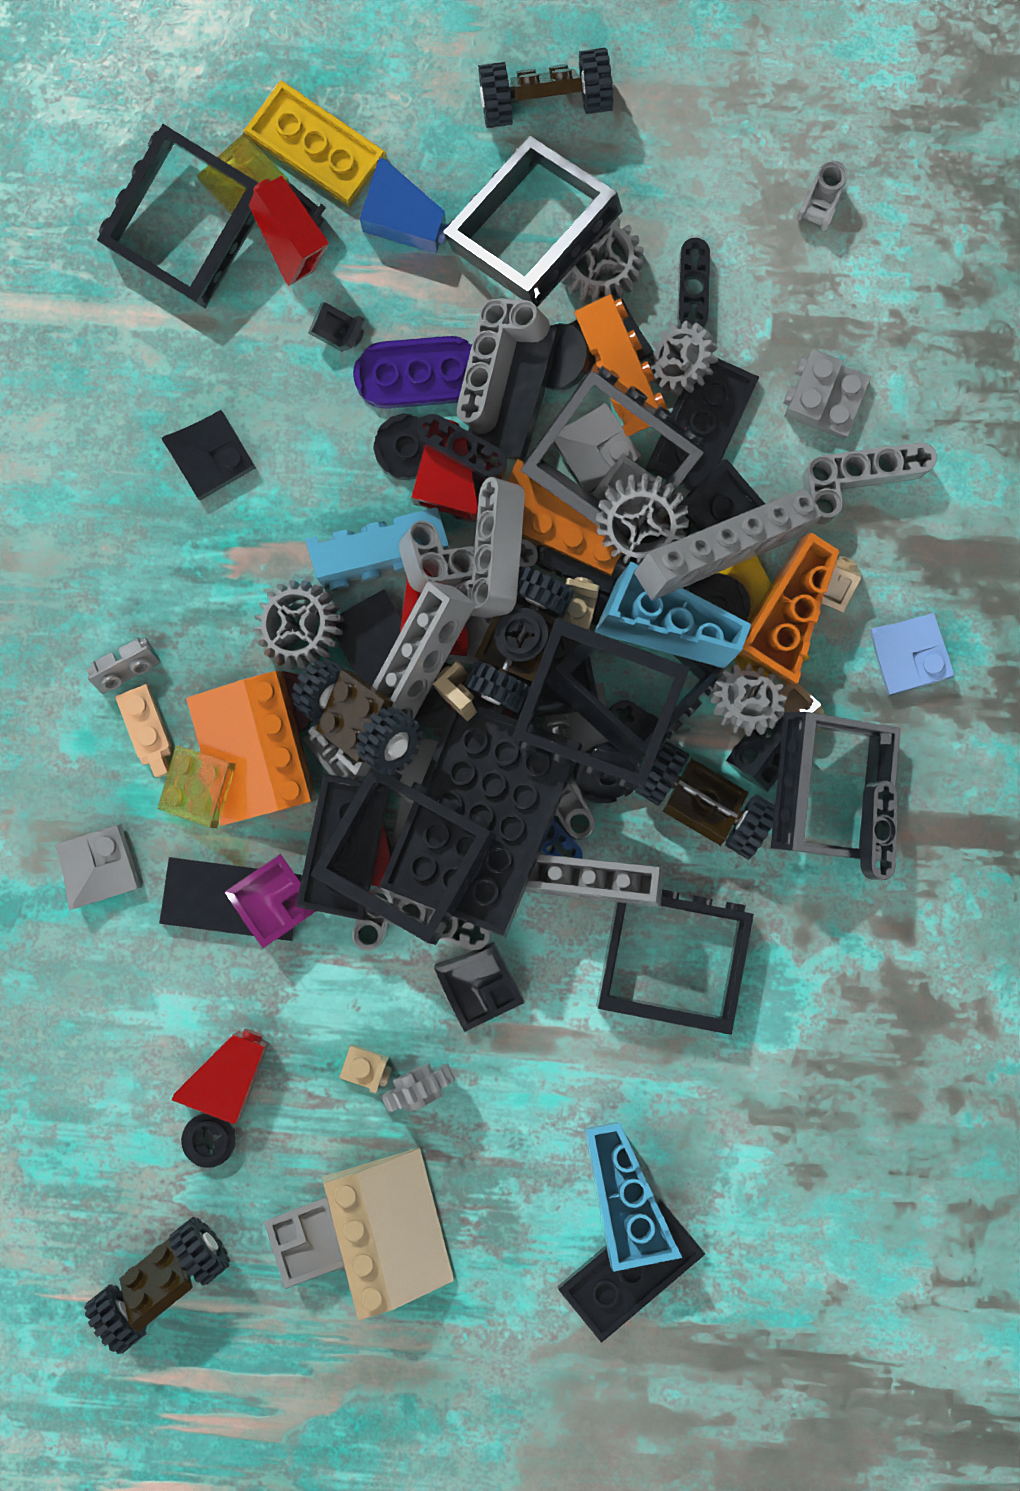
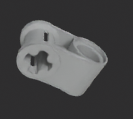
M832 160L827 161L820 167L810 191L806 194L796 220H808L820 225L821 230L827 231L847 181V169L842 163ZM823 177H832L837 182V185H827L823 181Z
M570 776L564 793L567 791L569 793L562 796L555 816L558 817L564 830L571 838L582 840L591 835L595 821L580 789L572 776ZM582 815L586 817L589 822L587 831L576 833L570 828V820L574 816Z

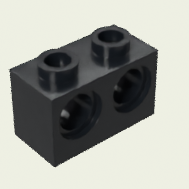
M784 717L778 719L773 729L767 726L762 735L756 729H753L750 736L745 734L725 760L740 776L766 792L770 790L778 779Z

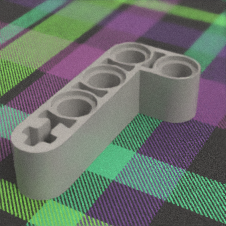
M491 299L483 305L480 311L457 405L458 418L476 433L486 434L496 426L516 342H538L548 334L550 329L548 318L531 301Z
M914 443L815 457L802 474L803 489H807L816 505L818 500H826L832 507L831 513L822 512L823 516L817 521V524L829 523L841 511L843 504L841 489L920 479L935 466L937 454L929 444ZM916 456V460L922 461L923 465L920 467L919 462L909 461H911ZM879 460H887L891 464L892 472L883 471L879 467ZM846 464L856 465L859 469V476L849 475L846 471ZM813 468L823 469L827 474V480L820 481L816 479L813 475Z
M495 477L487 478L480 488L472 580L460 582L455 586V588L476 603L470 615L480 618H491L510 613L516 604L525 492L520 485Z
M427 521L415 522L400 539V555L408 582L415 591L422 593L427 581L455 587L460 582L472 580L475 546L443 550L436 528ZM414 537L419 539L423 545L418 544ZM521 539L519 567L531 568L537 561V550L530 541ZM454 564L458 565L461 568L462 572L458 571L455 568ZM423 569L428 570L432 577L428 576Z
M381 887L370 890L374 894H384L388 898V902L402 910L406 904L417 905L421 912L419 919L427 924L435 911L433 908ZM366 908L364 920H356L352 934L353 941L362 950H373L382 944L389 924L394 923ZM452 916V929L449 932L443 933L440 937V940L470 950H478L487 945L490 939V931L480 928V932L485 934L484 939L478 938L476 943H472L470 935L460 932V939L455 938L453 935L458 929L459 919ZM465 922L462 927L473 929L475 925ZM371 925L377 930L378 938L375 943L369 944L361 939L360 932L362 927Z

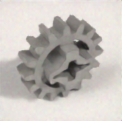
M684 321L680 329L674 323L671 325V332L669 334L665 331L660 332L661 342L653 341L652 345L656 348V351L648 358L653 362L650 364L655 377L653 381L667 393L672 390L677 395H681L683 388L689 393L693 392V384L696 382L703 386L705 384L702 378L704 374H713L709 365L718 361V358L712 354L718 349V346L712 341L714 337L700 324L695 323L692 326L688 321Z
M747 664L744 671H741L738 665H734L731 673L724 671L720 679L715 683L711 703L717 705L713 713L714 715L723 714L724 718L721 724L724 726L732 723L734 725V733H737L740 728H744L747 736L751 735L753 729H756L762 735L767 726L771 729L775 727L778 719H781L785 711L783 706L787 697L780 695L784 688L783 684L774 685L773 681L776 675L771 674L766 677L763 675L764 667L762 666L755 672L752 671L751 664Z
M430 1063L418 1066L393 1080L395 1087L384 1093L382 1099L388 1112L404 1107L407 1112L414 1109L418 1110L442 1097L444 1093L441 1088L448 1086L449 1083L454 1081L455 1077L449 1064H443L434 1068L431 1067Z

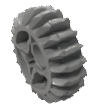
M619 217L599 238L602 240L593 244L580 259V263H583L588 268L587 276L585 277L580 273L575 265L561 280L562 285L570 284L568 290L570 295L578 290L581 291L579 297L581 302L586 300L587 295L592 296V303L597 301L599 297H605L609 294L614 295L617 299H622L624 295L623 290L629 293L632 292L634 288L633 282H639L641 273L639 270L644 267V261L640 257L643 256L644 249L637 246L640 240L638 235L629 236L632 229L630 224L622 229L620 228L621 220ZM613 243L622 250L626 263L620 261V257L613 253ZM606 250L605 259L598 263L596 269L594 270L595 260H598L599 257H602L604 251ZM602 276L613 277L611 280L598 281Z
M647 473L643 474L641 483H637L634 475H629V486H626L621 480L616 481L615 486L618 492L610 488L607 489L605 496L608 500H600L598 507L603 512L596 515V521L602 524L598 527L597 533L602 536L607 535L602 542L604 547L615 545L611 552L613 557L618 556L621 552L624 553L623 562L625 564L630 561L631 557L637 558L636 564L640 565L643 558L650 551L686 537V533L682 529L689 526V519L682 516L688 513V507L686 505H678L683 500V495L676 493L670 496L674 490V485L669 483L664 488H661L662 477L657 476L654 484L648 483L649 475ZM645 497L639 505H621L630 498ZM656 500L668 511L671 524L663 522V518L655 513L654 505ZM648 508L647 522L645 521V525H641L637 532V521L640 515H644ZM615 517L620 518L621 523L630 528L631 535L629 539L618 530ZM660 534L663 535L656 541L640 543L645 536L654 535L659 537Z
M289 580L288 588L283 584H277L278 594L271 591L266 592L270 601L268 604L265 602L259 603L260 608L264 609L263 615L257 614L254 617L261 622V626L253 629L256 634L263 635L257 643L261 647H266L264 651L265 656L269 658L274 657L275 664L280 666L285 664L286 668L292 670L297 665L300 669L305 670L309 662L314 665L315 661H320L319 655L327 659L330 658L331 655L327 648L329 646L339 647L338 643L333 640L334 635L340 636L343 634L341 629L336 628V624L344 621L342 616L335 614L341 607L338 603L331 602L333 595L328 591L323 592V586L319 584L312 586L308 580H302L301 584L295 580ZM307 599L312 601L307 607L303 605L298 610L289 607L290 604L298 600ZM281 617L282 624L280 629L278 630V623ZM293 617L300 619L299 625L303 632L298 631L299 626ZM320 619V627L317 634L315 626ZM300 639L309 643L305 648L296 651H289L286 648L290 643L295 644Z

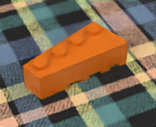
M609 294L574 311L588 347L596 358V365L600 368L604 366L610 371L616 372L620 377L618 381L628 389L630 386H634L641 390L648 397L646 402L657 409L659 406H662L668 410L661 392L654 394L650 382L655 380L648 361L641 363L636 352L642 349L635 331L628 332L623 319L628 318V314L621 298L615 301L613 296ZM610 397L619 418H622L624 423L622 428L626 437L650 427V425Z
M517 459L507 481L520 485L525 492L522 539L530 541L536 548L538 545L550 548L612 576L614 567L622 552L618 556L613 557L611 552L615 545L603 546V539L607 535H598L597 529L599 526L520 471L523 462Z
M812 532L799 538L748 623L751 624L742 651L738 655L759 668L761 666L764 667L765 672L770 675L775 674V678L786 685L798 684L803 660L807 656L811 644L809 641L813 628L821 612L819 609L824 593H827L840 550Z

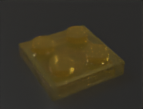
M245 133L218 156V158L258 183L267 178L272 181L282 175L286 182L290 184L288 178ZM207 166L197 175L198 181L232 215L246 188L212 167Z
M176 745L157 809L209 828H218L236 764Z

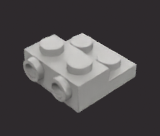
M812 349L808 357L802 355L795 374L800 377L796 387L790 385L783 404L788 405L784 416L845 440L848 437L871 376L843 366V360Z

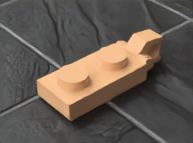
M145 684L115 696L136 754L140 758L142 765L149 763L154 776L158 778L171 774L166 756L172 754L170 750L172 745L149 685Z

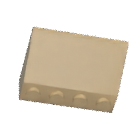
M420 1148L321 1177L358 1321L394 1310L454 1281Z

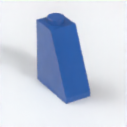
M379 158L360 216L362 232L437 254L440 243L445 244L447 241L443 233L449 226V224H446L445 211L386 159Z

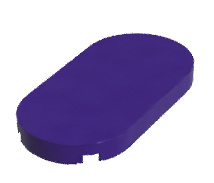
M458 336L374 343L364 350L365 352L361 354L360 358L358 357L354 364L353 378L356 389L367 403L383 409L458 403L472 344Z

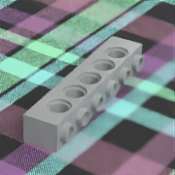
M804 488L650 551L634 571V574L651 601L806 535L823 514L807 489Z
M427 581L372 685L393 701L392 707L398 708L412 719L415 718L476 603L454 586ZM340 748L335 755L355 775L366 776L371 768L367 763L356 762Z
M539 854L525 892L660 907L664 872L660 867Z

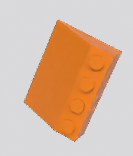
M268 672L186 698L220 826L317 800L283 672Z

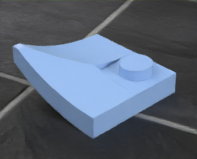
M934 613L890 625L875 627L870 630L888 696L954 677Z

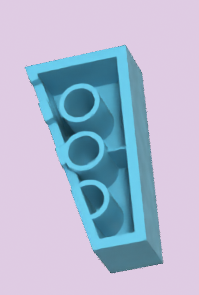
M438 508L396 517L392 520L394 525L387 526L386 522L366 524L365 527L361 528V533L354 534L352 531L347 532L346 529L333 532V536L328 541L320 543L317 536L305 539L316 578L324 589L330 588L331 591H338L349 587L350 581L362 578L363 582L378 579L382 576L381 572L390 569H394V572L405 571L399 551V541L417 521L431 523L439 534L443 550H449V544ZM414 537L418 544L423 545L419 539Z
M631 561L616 581L595 630L596 633L725 668L742 651L751 624L683 588L651 601L634 574L639 565Z
M613 1122L584 1128L612 1270L619 1271L682 1258L621 1124Z

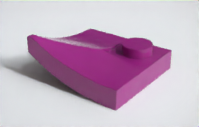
M281 854L225 891V894L262 948H265L316 912L296 907L301 882Z

